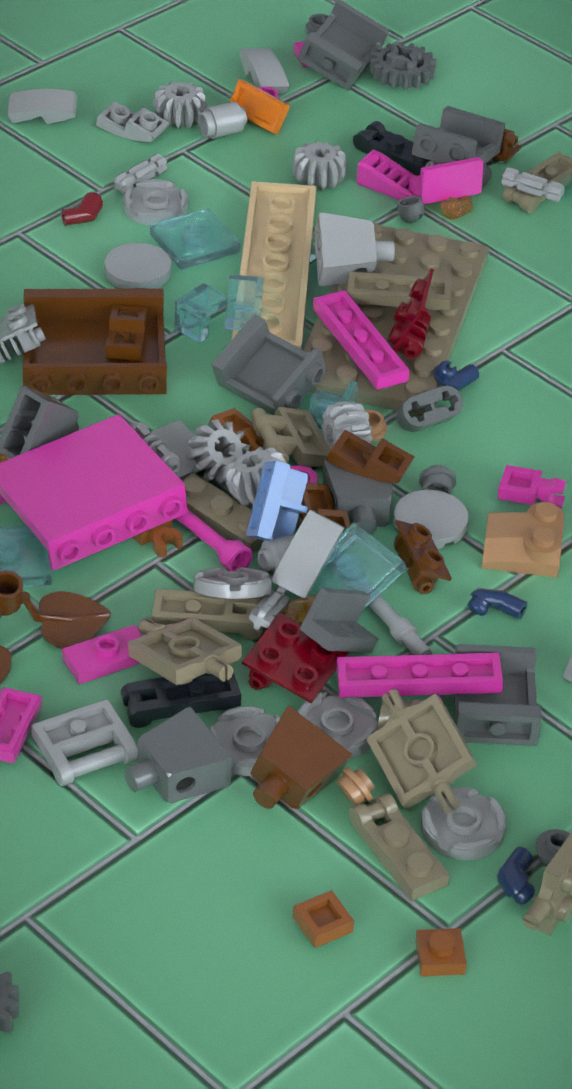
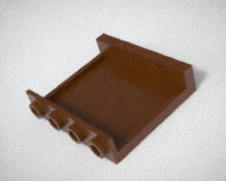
M24 289L25 307L33 304L35 307L38 326L34 327V329L41 327L46 340L40 342L41 346L25 353L23 351V386L47 395L167 394L163 289ZM113 304L148 307L141 360L105 358V344L109 333V317Z

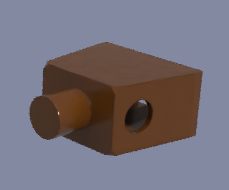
M288 706L250 772L252 778L260 783L253 791V797L258 804L267 809H272L280 799L291 808L299 809L340 776L352 753L292 707Z

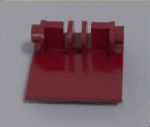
M432 268L424 279L417 278L410 290L409 297L411 298L408 303L402 301L393 316V320L396 323L387 338L394 351L404 354L409 359H414L422 354L431 314L424 306L434 272Z
M280 613L241 664L250 669L248 683L253 689L261 690L262 688H268L274 682L312 704L337 670V657H346L349 651H327L300 630L301 624Z

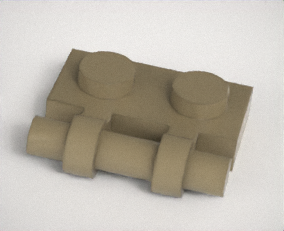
M277 407L274 415L266 414L262 408L253 410L251 413L253 419L252 426L256 435L263 438L264 450L275 448L277 452L282 453L283 458L287 462L289 461L288 455H292L297 465L324 467V460L327 459L331 450L309 410Z

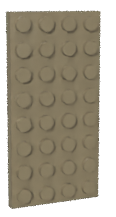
M374 223L375 241H394L395 245L394 260L377 261L374 273L425 277L432 268L434 269L432 277L452 279L450 310H428L431 314V320L422 354L414 359H409L404 354L395 351L409 369V380L378 390L375 389L318 316L303 350L307 353H310L314 348L322 351L327 371L322 381L318 385H314L308 393L397 411L398 407L408 398L440 386L435 381L434 369L442 361L450 360L486 264L489 246L478 245L471 241L463 242L448 239L440 235L432 236L417 233L409 229L381 226L378 223ZM348 283L332 285L328 294L343 290L347 292ZM357 304L387 341L388 335L396 323L393 320V316L397 308ZM411 409L408 413L422 416L425 411L424 409L418 411Z

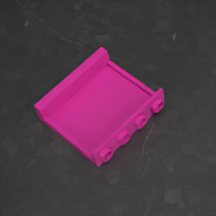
M120 414L0 463V504L7 502L48 551L49 564L52 571L188 513L185 484Z

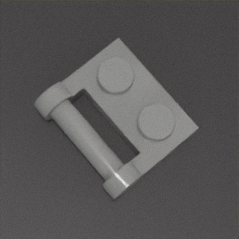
M108 699L31 725L32 737L52 768L55 780L60 787L73 783L75 777L123 761L125 764L138 760L137 745ZM113 741L116 746L70 762L66 759L72 755Z

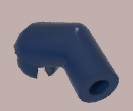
M442 361L434 369V378L438 384L454 387L458 391L479 378V371L473 364H468L457 371L456 366L450 367L451 361Z
M485 588L474 590L470 594L472 598L467 604L471 612L480 616L486 615L489 606L517 619L523 617L528 605L527 601L505 591Z
M517 847L497 874V881L508 897L512 896L514 901L520 905L527 903L535 895V887L528 882L529 877L525 873L533 862V856L523 847Z

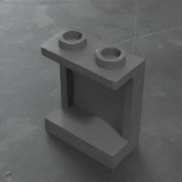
M338 0L330 16L317 32H311L307 36L297 59L349 91L370 65L372 52H377V47L383 46L389 30L344 1Z
M447 106L443 109L439 128L423 123L416 126L412 155L441 164L480 157L485 163L500 153L506 123Z
M256 314L251 317L211 363L218 385L272 415L275 414L277 407L298 409L306 394L314 385H318L322 381L327 371L322 351L314 348L310 353H307L270 333L266 320Z
M458 644L455 654L499 653L503 678L502 693L454 694V723L465 742L537 746L542 717L541 706H537L536 649L531 647Z

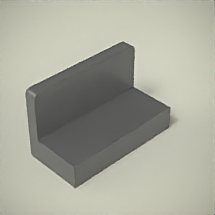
M322 588L300 627L302 632L327 651L372 652L379 638L357 623L370 598V595L366 592L358 590Z

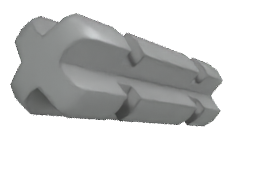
M160 154L153 155L126 172L117 175L114 178V188L122 194H125L129 187L131 190L136 188V183L150 180L167 170V159Z
M510 167L506 168L503 172L501 180L503 186L512 189L516 186L518 191L540 198L545 195L547 200L556 203L563 197L564 185L552 181L550 184L548 179L523 172L521 175L519 170Z
M279 587L276 591L272 590L251 611L248 619L254 623L253 629L260 631L263 627L269 628L276 617L289 605L291 598L285 595L286 589L284 587Z

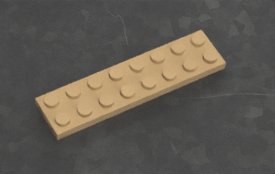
M251 182L232 339L251 317L256 314L266 320L270 333L302 349L316 186Z

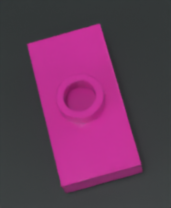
M134 624L63 648L62 659L78 684H82L141 664L129 657L128 642L142 637V634Z
M6 687L2 688L0 692L1 761L15 763L32 728L31 725L34 724L40 712L42 696Z

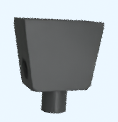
M21 386L0 437V453L11 459L79 431L77 423L78 411L50 395L27 386Z
M324 460L322 484H328L335 510L347 511L351 527H354V532L359 536L366 537L372 535L377 527L387 526L389 524L393 483L365 478Z
M188 707L141 735L138 740V764L126 768L124 774L126 782L133 792L153 785L166 802L173 803L230 786L232 756L193 709Z

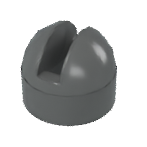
M408 196L397 202L400 217L408 223L417 222L424 214V204L420 196Z

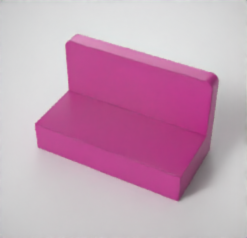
M480 157L423 167L419 176L410 177L409 189L415 196L422 197L423 204L479 194L482 191L484 162Z

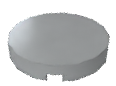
M143 180L136 183V188L131 190L129 187L123 197L125 214L132 221L142 225L155 227L171 225L179 222L186 216L188 211L189 198L183 188L181 190L175 188V184L167 180Z
M123 244L112 249L106 255L104 262L105 276L111 284L120 289H157L170 280L172 261L167 252L152 244Z
M428 489L413 491L401 497L395 505L393 526L395 530L398 529L395 524L396 520L411 524H422L431 532L437 549L445 548V543L454 541L453 545L456 544L467 533L468 511L464 503L455 496L443 491Z
M223 567L209 568L198 571L195 574L194 591L198 594L216 598L244 599L262 597L271 593L272 578L267 572L252 568L240 567L236 571L228 572Z
M327 692L318 694L312 704L305 701L298 710V713L352 753L350 759L357 758L371 748L366 738L377 731L378 723L373 707L363 698H339V692L338 696H327Z
M237 707L225 711L217 717V722L213 726L211 725L209 730L232 756L231 773L251 776L250 772L280 720L279 716L274 714V717L265 714V709L258 707Z
M452 787L454 795L460 802V807L456 810L451 805L454 811L444 813L436 795H433L426 807L424 806L421 815L422 835L431 848L443 856L456 860H477L491 855L501 846L507 824L505 812L497 800L491 796H488L487 799L484 796L478 795L479 790L473 788Z

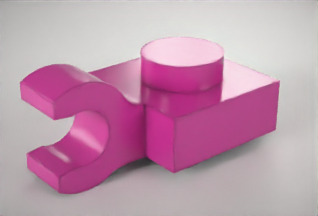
M506 465L498 488V499L529 505L535 504L536 499H540L542 502L553 503L562 509L565 496L554 493L563 494L566 481L558 478H542L543 471Z

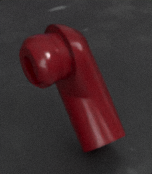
M88 192L84 195L78 207L62 209L61 215L64 226L94 221L103 207L102 197L96 192Z

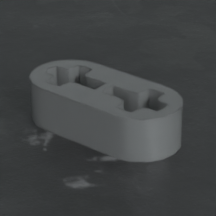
M441 386L405 400L397 409V421L406 431L417 432L452 419L463 408V399L460 392L454 387ZM442 399L443 401L449 400L451 406L449 408L443 406L436 409L435 404ZM411 409L413 411L424 409L425 411L418 419L417 417H410L408 412Z

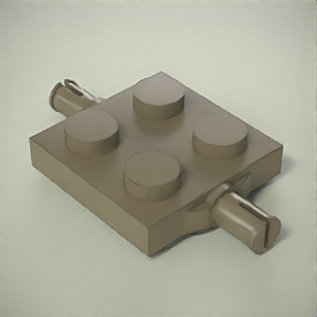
M146 617V620L143 618L138 624V630L145 634V636L128 642L129 657L175 685L189 683L194 678L206 673L213 674L221 681L229 680L234 671L233 667L229 664L242 659V645L194 617L169 625L158 624L149 617Z
M398 690L388 691L391 697L385 693L382 699L392 717L381 729L368 736L366 740L401 805L408 810L428 796L436 795L444 813L454 811L451 805L457 810L460 807V802L454 795L450 785L456 778L478 764L443 701L435 693L417 705L406 707Z
M572 832L545 868L539 894L535 896L532 906L522 917L523 924L531 930H539L550 935L560 921L566 923L572 915Z

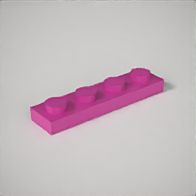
M345 290L314 298L313 310L376 390L409 380V369Z
M499 653L337 657L339 698L382 697L385 693L390 694L388 691L393 689L398 690L400 696L433 695L435 693L437 695L502 693L503 678Z

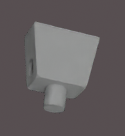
M319 213L314 231L318 286L348 283L349 271L374 273L377 261L394 260V241H375L374 223L370 220Z

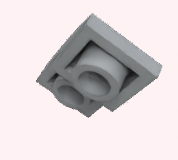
M269 48L240 49L239 54L246 77L253 78L256 87H272L277 90L278 94H286L289 88L286 75L277 57Z
M32 89L11 93L7 115L13 124L32 120L39 116H42L46 125L63 122L76 116L77 94L75 91L62 89Z
M114 101L98 115L96 125L126 139L152 142L168 128L169 122L144 107L137 113H134L127 107Z
M309 510L272 577V582L303 599L308 598L324 564L328 562L345 527L313 510Z

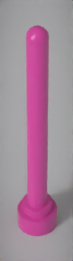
M188 510L187 514L175 518L217 551L220 564L228 571H236L240 567L247 568L250 565L253 552L241 541L226 540L190 510Z

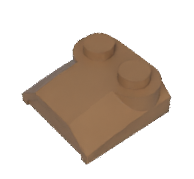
M540 502L531 505L527 512L488 513L481 568L558 578L564 528L563 511L553 503Z

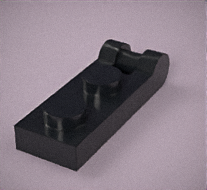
M373 121L365 130L358 132L353 137V144L359 151L369 154L372 150H376L416 176H419L421 169L431 161L412 155L414 142L405 139L401 135L387 131L379 121Z
M234 672L229 680L226 679V681H221L218 677L208 673L194 678L189 683L178 685L164 677L135 681L124 685L120 692L124 705L129 707L126 712L129 723L135 728L146 727L152 720L171 718L188 707H191L195 713L240 707L242 696Z

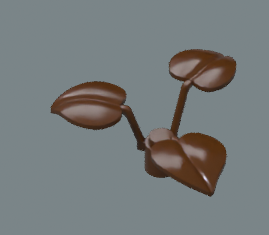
M0 571V618L1 616H8L17 612L21 604H24L34 621L43 622L41 634L44 640L56 648L63 649L93 639L110 619V610L102 604L88 597L65 591L52 592L43 596L39 602L40 613H38L30 601V594L23 592L22 578L13 571ZM0 646V684L7 678L12 663L11 653L3 646Z

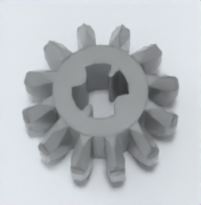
M169 81L168 85L159 86V91L155 92L153 108H155V114L169 122L168 127L177 126L179 129L181 126L191 128L192 124H198V115L207 108V101H205L203 88L195 87L193 82L186 84L183 81L180 83Z
M316 140L313 144L303 143L302 147L296 148L293 157V178L298 180L299 185L316 186V188H320L322 191L325 187L335 188L336 184L343 182L347 163L345 153L340 151V146H331L329 141L319 143Z
M343 401L328 405L322 416L323 424L321 428L323 430V437L330 450L344 429L368 443L372 441L373 438L370 430L372 426L368 421L369 415L365 412L361 403Z
M217 419L209 422L208 426L202 424L195 429L196 435L190 437L187 442L193 450L187 453L186 458L196 462L192 472L202 470L204 471L203 477L205 481L209 482L215 478L218 484H222L227 481L225 476L227 474L226 466L234 462V457L244 455L243 453L249 450L251 445L241 443L240 439L243 437L244 431L234 433L233 422H226L221 425Z
M258 447L255 451L250 452L247 450L246 454L234 457V462L226 466L227 474L225 475L227 487L234 500H239L241 505H248L250 503L254 505L264 462L278 461L287 464L282 453L277 452L275 448L264 450L262 447Z

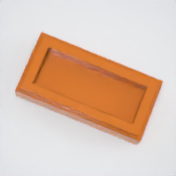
M240 79L229 103L235 101L240 107L242 106L246 111L249 121L274 134H279L290 108L289 104Z

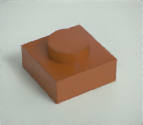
M332 890L293 906V918L314 948L353 932L354 920Z
M461 928L416 931L415 943L420 976L465 975L467 962Z

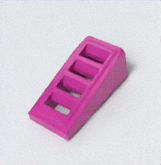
M372 150L359 162L357 184L397 200L408 196H415L410 189H405L406 187L409 188L410 177L415 175L384 154Z

